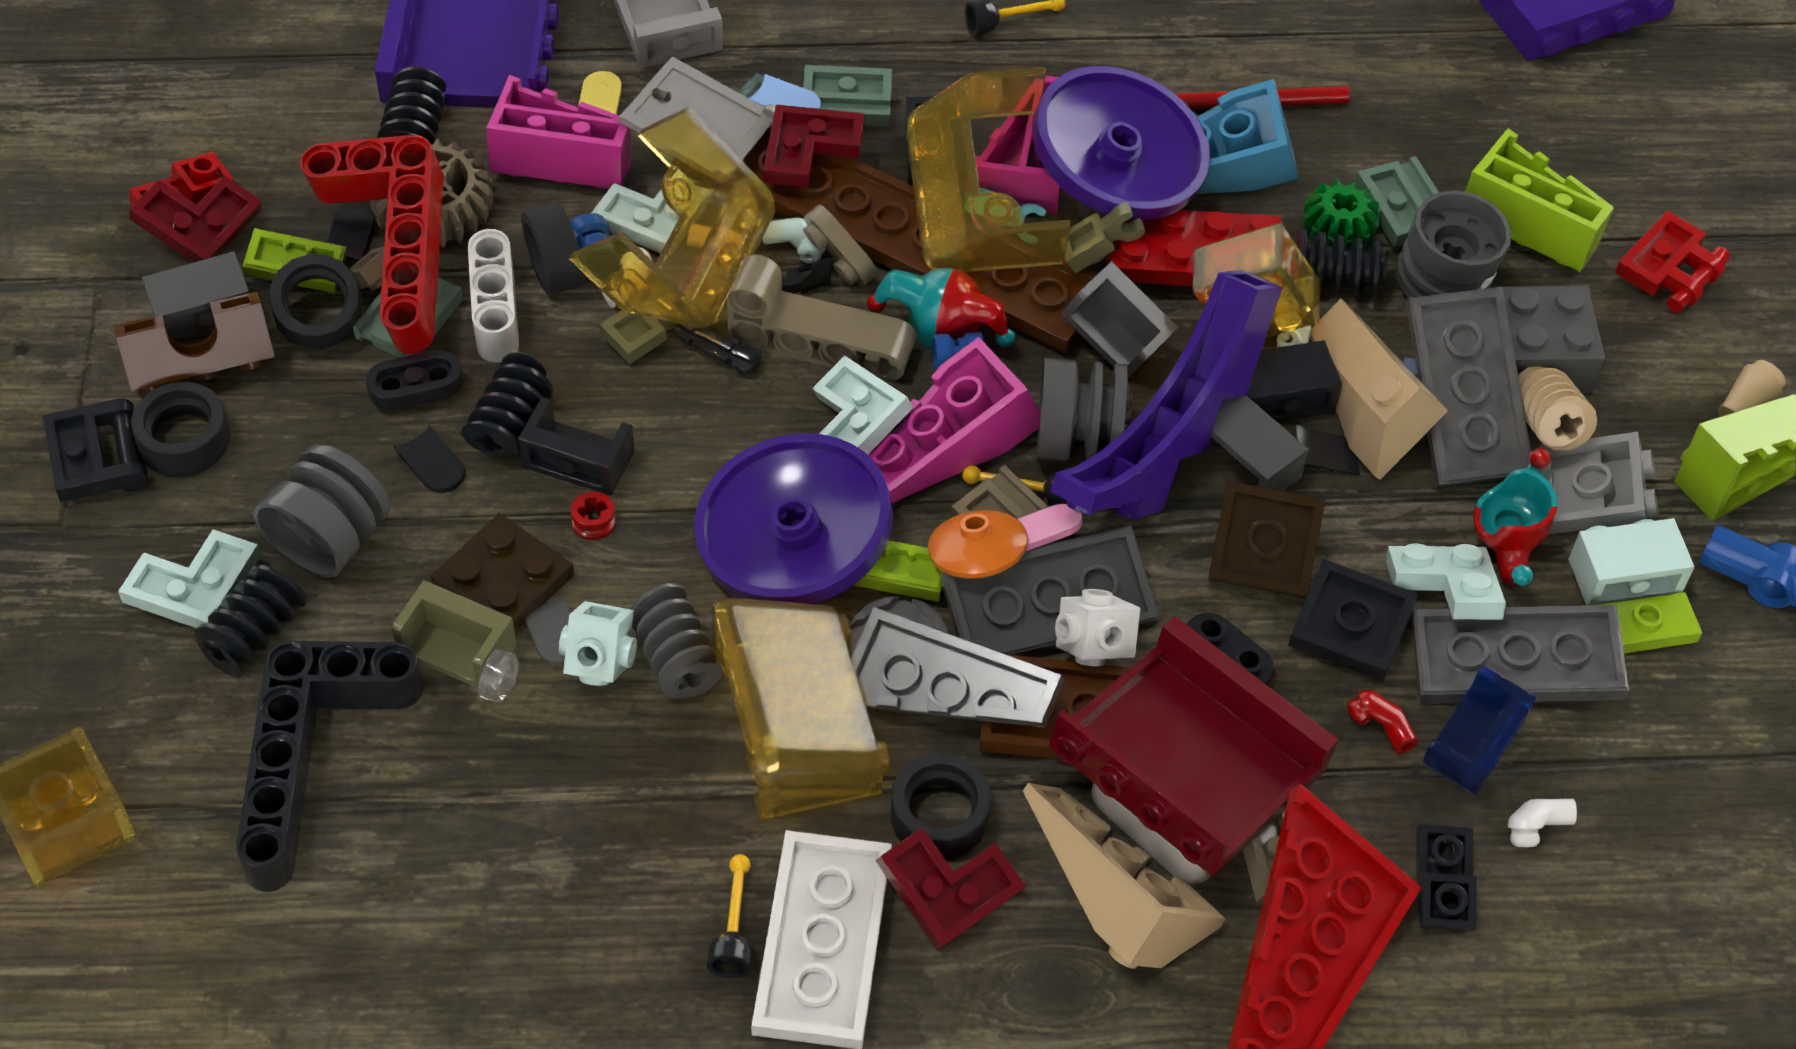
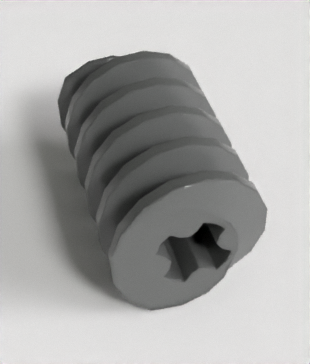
M665 583L645 592L634 602L630 609L634 610L632 628L636 632V637L643 647V652L648 662L651 663V670L658 679L657 683L662 693L670 698H692L706 693L715 686L722 676L723 669L720 663H715L717 656L713 648L708 646L709 640L706 633L700 630L702 625L698 617L693 615L694 608L691 602L686 600L687 594L684 587L677 583Z

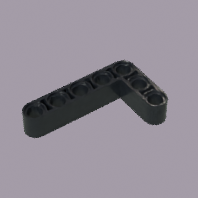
M287 641L276 645L268 653L265 661L236 844L237 854L245 877L250 886L256 890L263 892L276 891L284 887L292 878L317 708L402 709L415 704L422 695L423 683L417 655L411 647L397 642ZM300 672L294 676H287L291 673ZM352 673L346 677H338L342 674ZM396 674H404L397 678H390ZM294 716L289 720L279 721L285 717ZM288 761L286 764L282 766L272 767L274 764L278 762ZM281 807L280 810L274 813L265 814V811L270 808ZM275 854L271 859L267 861H256L259 857L263 855Z

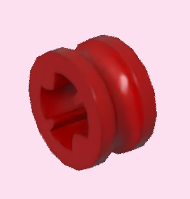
M586 492L573 500L570 507L572 529L576 535L586 540H600L607 537L613 531L616 524L615 508L610 497L604 493ZM596 510L597 516H600V518L589 520V515H586V512Z

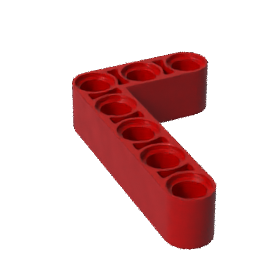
M408 135L327 142L311 146L303 153L300 166L318 200L334 204L388 199L380 318L398 351L404 354H416L424 351L433 342L435 335L444 182L443 170L430 142L422 136Z

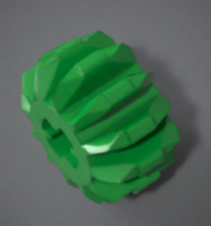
M1337 178L1331 186L1319 183L1314 193L1309 194L1304 204L1302 225L1303 228L1307 229V234H1310L1311 243L1317 233L1323 231L1325 232L1327 246H1330L1336 235L1339 234L1343 235L1345 249L1350 247L1356 237L1362 239L1364 250L1368 241H1372L1373 237L1377 234L1380 214L1379 202L1372 200L1371 189L1358 190L1355 181L1349 186L1342 185Z

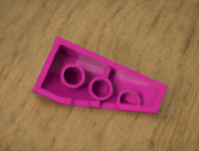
M979 337L939 366L931 376L934 384L920 401L912 399L913 409L906 415L907 417L893 433L887 434L868 454L883 473L892 503L957 475L970 465L977 466L1010 451L1040 428L1041 412L1028 389Z

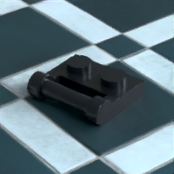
M123 398L113 399L43 415L55 490L60 502L116 489L133 492L147 486V469L144 464L140 463L131 426V418L134 412L132 401ZM110 425L113 427L120 464L105 468L98 427Z

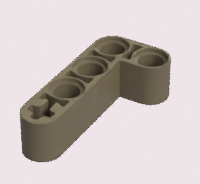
M750 255L742 260L727 297L728 331L731 336L741 341V345L748 344L760 351L831 368L845 355L881 380L893 381L903 376L917 338L915 329L904 320L782 291L780 267L774 261L762 255Z

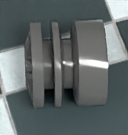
M1457 190L1438 192L1425 199L1415 214L1409 229L1408 238L1404 242L1402 251L1396 261L1395 277L1402 292L1408 298L1491 288V284L1496 277V271L1510 246L1511 229L1504 214L1491 202L1482 197Z
M1044 358L1039 405L1041 420L1040 428L1037 431L1036 459L1068 462L1074 440L1084 441L1085 457L1087 460L1097 453L1098 442L1106 443L1107 446L1126 430L1131 423L1132 392L1128 382L1127 364H1114L1111 385H1104L1103 363L1101 362L1094 363L1089 383H1079L1076 360Z
M314 444L308 446L300 455L298 462L293 463L289 467L285 475L286 480L276 483L256 505L253 516L256 526L265 540L280 555L312 575L331 578L338 576L357 553L360 547L359 541L368 539L373 534L376 526L380 525L387 517L391 506L389 496L366 467L350 455L332 446Z

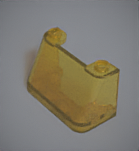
M729 598L711 602L713 647L717 656V662L720 663L724 676L727 675L747 748L748 767L752 771L754 781L757 782V792L754 793V800L759 819H768L882 794V773L890 771V761L884 741H875L846 644L851 643V633L846 614L837 615L832 605Z

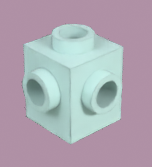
M584 601L570 613L568 625L564 626L559 640V654L565 656L563 673L579 676V680L582 683L602 686L610 682L613 683L627 668H631L637 651V639L631 637L634 610Z

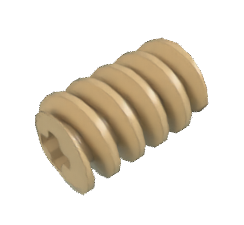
M1532 366L1526 368L1518 375L1526 422L1545 446L1553 450L1567 451L1580 447L1590 439L1595 432L1598 421L1596 410L1565 372L1556 368Z

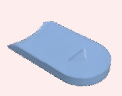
M764 74V80L759 90L749 98L763 107H766L768 104L821 109L820 98L814 92Z

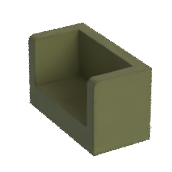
M425 580L422 581L392 625L395 642L411 647L417 655L418 663L485 692L517 646L512 617Z

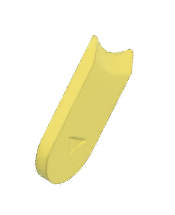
M598 71L588 75L583 82L579 104L584 102L617 114L622 91L620 78L608 71Z

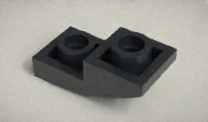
M1420 824L1416 828L1417 884L1422 887L1417 895L1420 927L1475 931L1477 876H1473V828Z

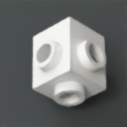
M1100 589L1082 590V596L1061 597L1060 613L1055 623L1056 647L1074 655L1075 662L1087 666H1103L1106 659L1133 658L1136 652L1140 607L1113 596V593Z

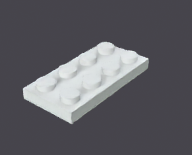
M785 831L752 1020V1035L862 1049L888 879L875 860L890 850L892 844Z

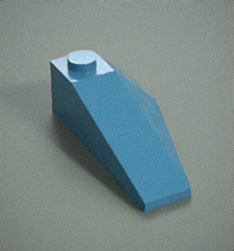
M1274 79L1230 91L1217 99L1218 106L1198 117L1196 116L1206 135L1210 153L1208 173L1196 194L1256 191L1299 179L1292 143Z

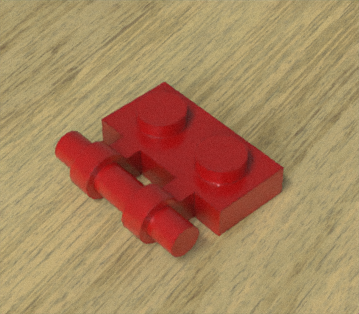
M1667 211L1619 261L1615 273L1653 297L1663 286L1672 291V295L1667 299L1666 305L1672 312L1680 313L1686 306H1693L1701 298L1704 291L1703 288L1707 283L1715 282L1724 273L1725 264L1730 259V253L1724 247H1716L1712 252L1702 247V243L1706 233ZM1685 263L1694 268V272L1691 275L1680 270Z

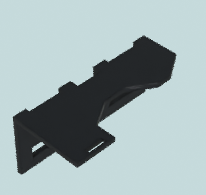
M831 258L788 270V277L782 278V291L793 294L801 292V294H804L814 288L830 285ZM811 269L810 273L800 276L799 273Z

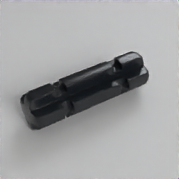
M692 315L681 317L677 323L674 335L683 343L689 346L692 342L695 343L694 345L697 350L726 365L729 361L732 362V368L745 375H749L757 370L762 357L758 349L748 344L742 347L741 341L711 325H708L707 328L704 327V322Z

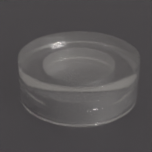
M499 648L490 654L479 680L478 693L480 697L496 703H500L508 697L516 681L519 669V660L516 654Z

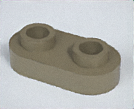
M818 204L804 216V220L808 225L803 229L806 237L817 249L821 251L823 248H826L836 259L837 262L833 266L847 284L851 286L857 282L862 287H865L878 275V270L868 255L825 207Z

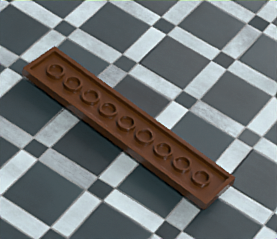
M772 124L726 180L719 179L716 175L676 154L677 166L787 219L797 217L804 219V216L818 204L822 205L837 219L870 259L893 270L923 276L931 270L946 267L955 268L967 273L978 284L982 294L990 296L1003 305L1009 326L1065 353L1080 335L1060 313L1098 273L1088 268L1075 273L1064 257L861 161L849 157L814 154L809 187L764 183L763 169Z

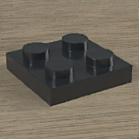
M1323 559L1292 630L1288 646L1384 682L1414 608L1418 593Z

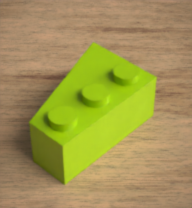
M1507 128L1472 171L1465 192L1476 194L1498 208L1504 214L1509 224L1511 239L1517 244L1529 247L1554 259L1561 265L1569 266L1581 272L1597 250L1614 207L1572 175L1566 177V180L1547 166L1550 160L1540 151L1533 156L1516 143L1518 135Z
M1795 394L1699 423L1690 446L1680 458L1682 464L1674 482L1712 522L1796 475Z

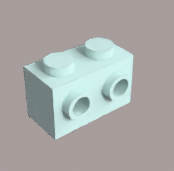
M1674 518L1658 521L1643 519L1633 524L1614 527L1599 525L1585 531H1579L1568 559L1586 605H1598L1683 592L1694 569V564Z

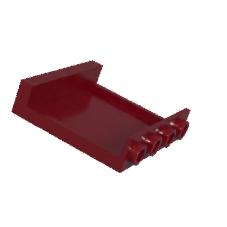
M1174 616L1162 627L1154 649L1073 717L1064 710L1058 714L1048 747L1055 751L1063 762L1074 766L1094 782L1106 796L1114 798L1138 817L1146 828L1155 831L1177 848L1186 860L1198 865L1210 876L1214 877L1286 809L1290 789L1299 784H1302L1307 789L1326 771L1339 740Z

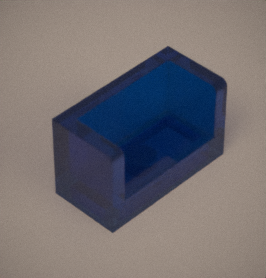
M1482 665L1476 673L1471 687L1437 739L1432 740L1422 762L1477 795L1527 718L1537 697L1487 666Z

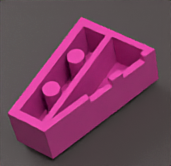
M1034 74L1010 108L1009 117L1001 128H996L990 136V143L982 155L976 156L971 163L969 192L979 195L983 187L1006 196L1007 199L1004 205L1016 209L1023 204L1034 203L1044 208L1046 213L1057 215L1062 187L1049 175L1038 157L1032 137V121L1044 92L1058 77Z
M509 75L486 128L489 172L546 179L559 183L567 182L589 185L601 189L611 188L614 183L623 186L631 165V128L618 122L620 115L581 102L578 107L559 101L557 92L546 88L542 91V94L522 87L521 79Z

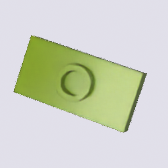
M254 228L242 266L243 275L273 281L278 270L290 260L307 254L328 255L345 263L347 256L346 247ZM314 278L297 285L335 294L338 287L336 283L327 279Z
M890 540L873 568L854 584V586L936 602L940 601L943 589L939 576L940 570L932 563L928 548Z
M1686 592L1598 604L1617 605L1624 653L1697 643L1702 635V630Z

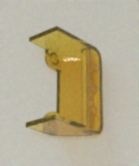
M1045 67L969 73L914 109L909 115L906 135L922 253L926 264L931 269L946 267L970 272L1063 264L1071 229L1070 220L1023 223L1020 206L1013 197L1001 192L980 193L970 119L1034 114L1043 94L1046 78Z
M687 107L641 129L638 137L668 166L662 178L661 190L668 206L679 216L656 263L622 231L573 252L569 259L622 310L694 328H704L719 322L723 318L727 310V297L741 262L746 256L755 254L774 216L775 203L767 186L690 107Z

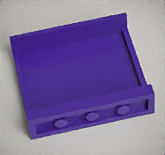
M389 0L375 67L380 103H387L395 74L401 69L411 66L429 69L442 77L447 84L444 92L445 106L495 108L509 75L521 79L522 87L541 93L545 88L549 89V66H546L545 63L546 60L552 61L554 57V36L550 34L551 29H558V3H555V0Z

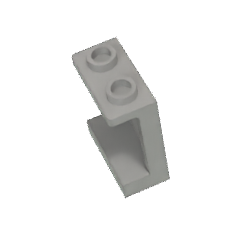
M613 0L640 69L667 63L672 56L681 60L723 50L722 17L717 7L710 8L707 0Z

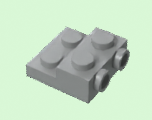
M1638 432L1590 438L1580 447L1567 451L1553 450L1545 445H1540V448L1546 449L1551 457L1550 464L1543 468L1542 476L1551 483L1557 494L1558 501L1556 516L1548 535L1587 530L1599 525L1606 527L1629 525L1643 519L1659 518L1655 488L1646 489V479L1655 478L1652 450L1642 451Z

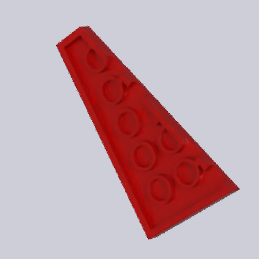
M1302 784L1290 789L1228 1049H1323L1422 888Z

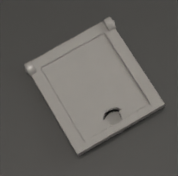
M672 56L620 115L618 122L716 175L719 179L726 180L772 124L775 105L768 104L766 107H763Z

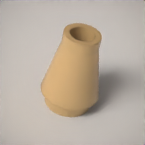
M1757 360L1753 364L1745 365L1726 400L1718 408L1719 416L1722 417L1781 398L1783 387L1786 384L1784 375L1775 365L1765 360Z

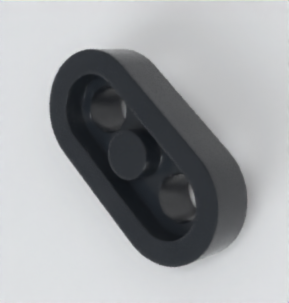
M434 350L383 361L373 366L366 376V387L370 401L375 406L387 410L448 398L457 393L463 384V374L459 359L451 352L444 350Z
M1202 613L1189 620L1187 625L1269 686L1273 673V661L1262 647L1218 614ZM1204 632L1213 633L1217 636L1209 637L1206 636ZM1250 662L1255 667L1247 668L1244 667L1241 663Z

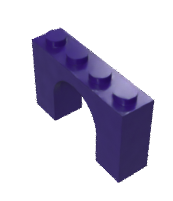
M1478 0L1527 61L1543 56H1551L1561 50L1579 44H1587L1597 38L1615 32H1623L1633 26L1651 20L1662 19L1671 14L1675 0Z

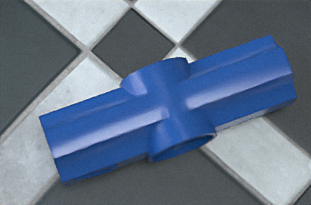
M1717 525L1700 558L1699 564L1748 585L1750 595L1764 606L1783 608L1790 604L1796 607V547L1785 542H1775L1765 546L1721 525Z

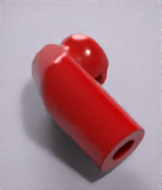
M1373 690L1358 692L1359 697L1353 698L1348 702L1347 710L1355 722L1365 725L1374 718L1382 725L1396 753H1406L1418 745L1419 740L1402 708Z

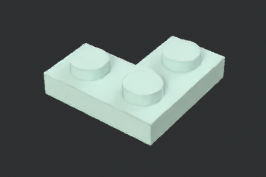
M676 169L654 199L614 183L591 213L602 215L606 219L611 233L672 258L689 235L692 225L695 226L715 200L716 185Z
M845 355L812 388L820 401L839 413L819 434L847 441L860 448L867 455L913 409L907 396Z
M213 529L189 567L143 552L118 591L121 601L136 608L198 628L202 623H208V616L214 609L221 608V602L228 594H234L235 586L241 580L247 579V573L255 566L261 556L258 544Z
M1417 543L1406 546H1388L1386 564L1393 585L1407 590L1444 591L1453 619L1503 620L1506 602L1486 547H1476L1470 544H1459L1455 547L1426 546Z

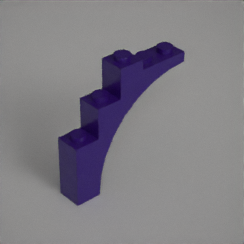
M1245 270L1218 272L1205 309L1187 346L1149 404L1126 430L1102 451L1077 466L1056 473L1050 492L1066 499V504L1069 508L1083 514H1094L1098 510L1112 507L1117 514L1129 519L1138 520L1142 516L1162 512L1179 461L1184 460L1188 456L1205 453L1221 403L1225 402L1227 398L1247 395L1282 287Z

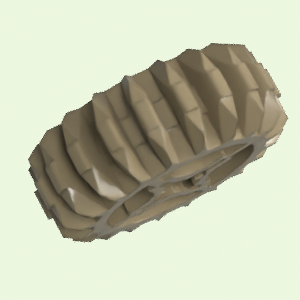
M437 139L431 146L444 175L440 246L444 250L447 241L454 240L462 244L464 233L474 235L477 233L478 224L487 223L488 211L492 210L494 201L492 193L493 184L492 178L483 164V160L475 158L471 148L461 151L456 141L444 147L439 139ZM463 189L464 191L458 196L457 193ZM388 199L370 200L371 211L375 215L377 224L381 230H386Z

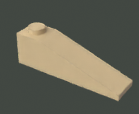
M1340 298L1313 326L1310 339L1311 342L1325 340L1341 380L1342 386L1336 405V412L1349 448L1371 473L1381 480L1448 412V409L1351 307Z
M1033 783L1026 785L1023 793L1094 931L1110 946L1108 952L1117 962L1132 969H1135L1137 966L1162 968L1221 928L1226 919L1190 885L1178 876H1174L1171 881H1168L1146 866L1151 858L1150 855L1138 846L1133 848L1119 839L1109 838L1107 836L1111 830L1109 824L1061 788Z

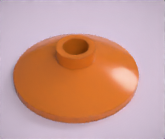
M993 510L970 511L946 520L934 530L928 542L929 557L935 567L948 575L969 579L989 577L1008 570L1021 560L1028 547V535L1024 525L1007 513Z

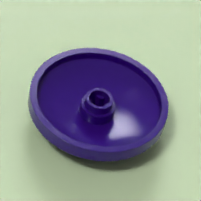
M1088 66L1069 71L1058 77L1048 86L1034 113L1032 137L1036 152L1044 168L1068 194L1099 212L1109 214L1115 206L1128 202L1133 214L1130 220H1135L1139 217L1141 220H1152L1172 215L1190 203L1208 173L1210 163L1209 145L1196 116L1179 97L1165 86L1134 71L1111 66Z
M812 433L783 435L765 440L745 449L729 460L713 476L699 500L695 514L694 533L705 567L716 583L736 598L758 606L796 608L816 604L844 592L873 568L884 552L891 535L893 504L883 473L872 458L860 448L847 441L828 435Z

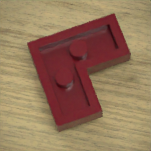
M776 104L763 169L764 183L809 187L814 154L859 158L865 125V113Z
M224 175L196 205L158 179L130 208L129 219L194 263L219 256L261 211L262 200Z
M923 827L875 860L937 950L1026 887L996 843L953 871Z

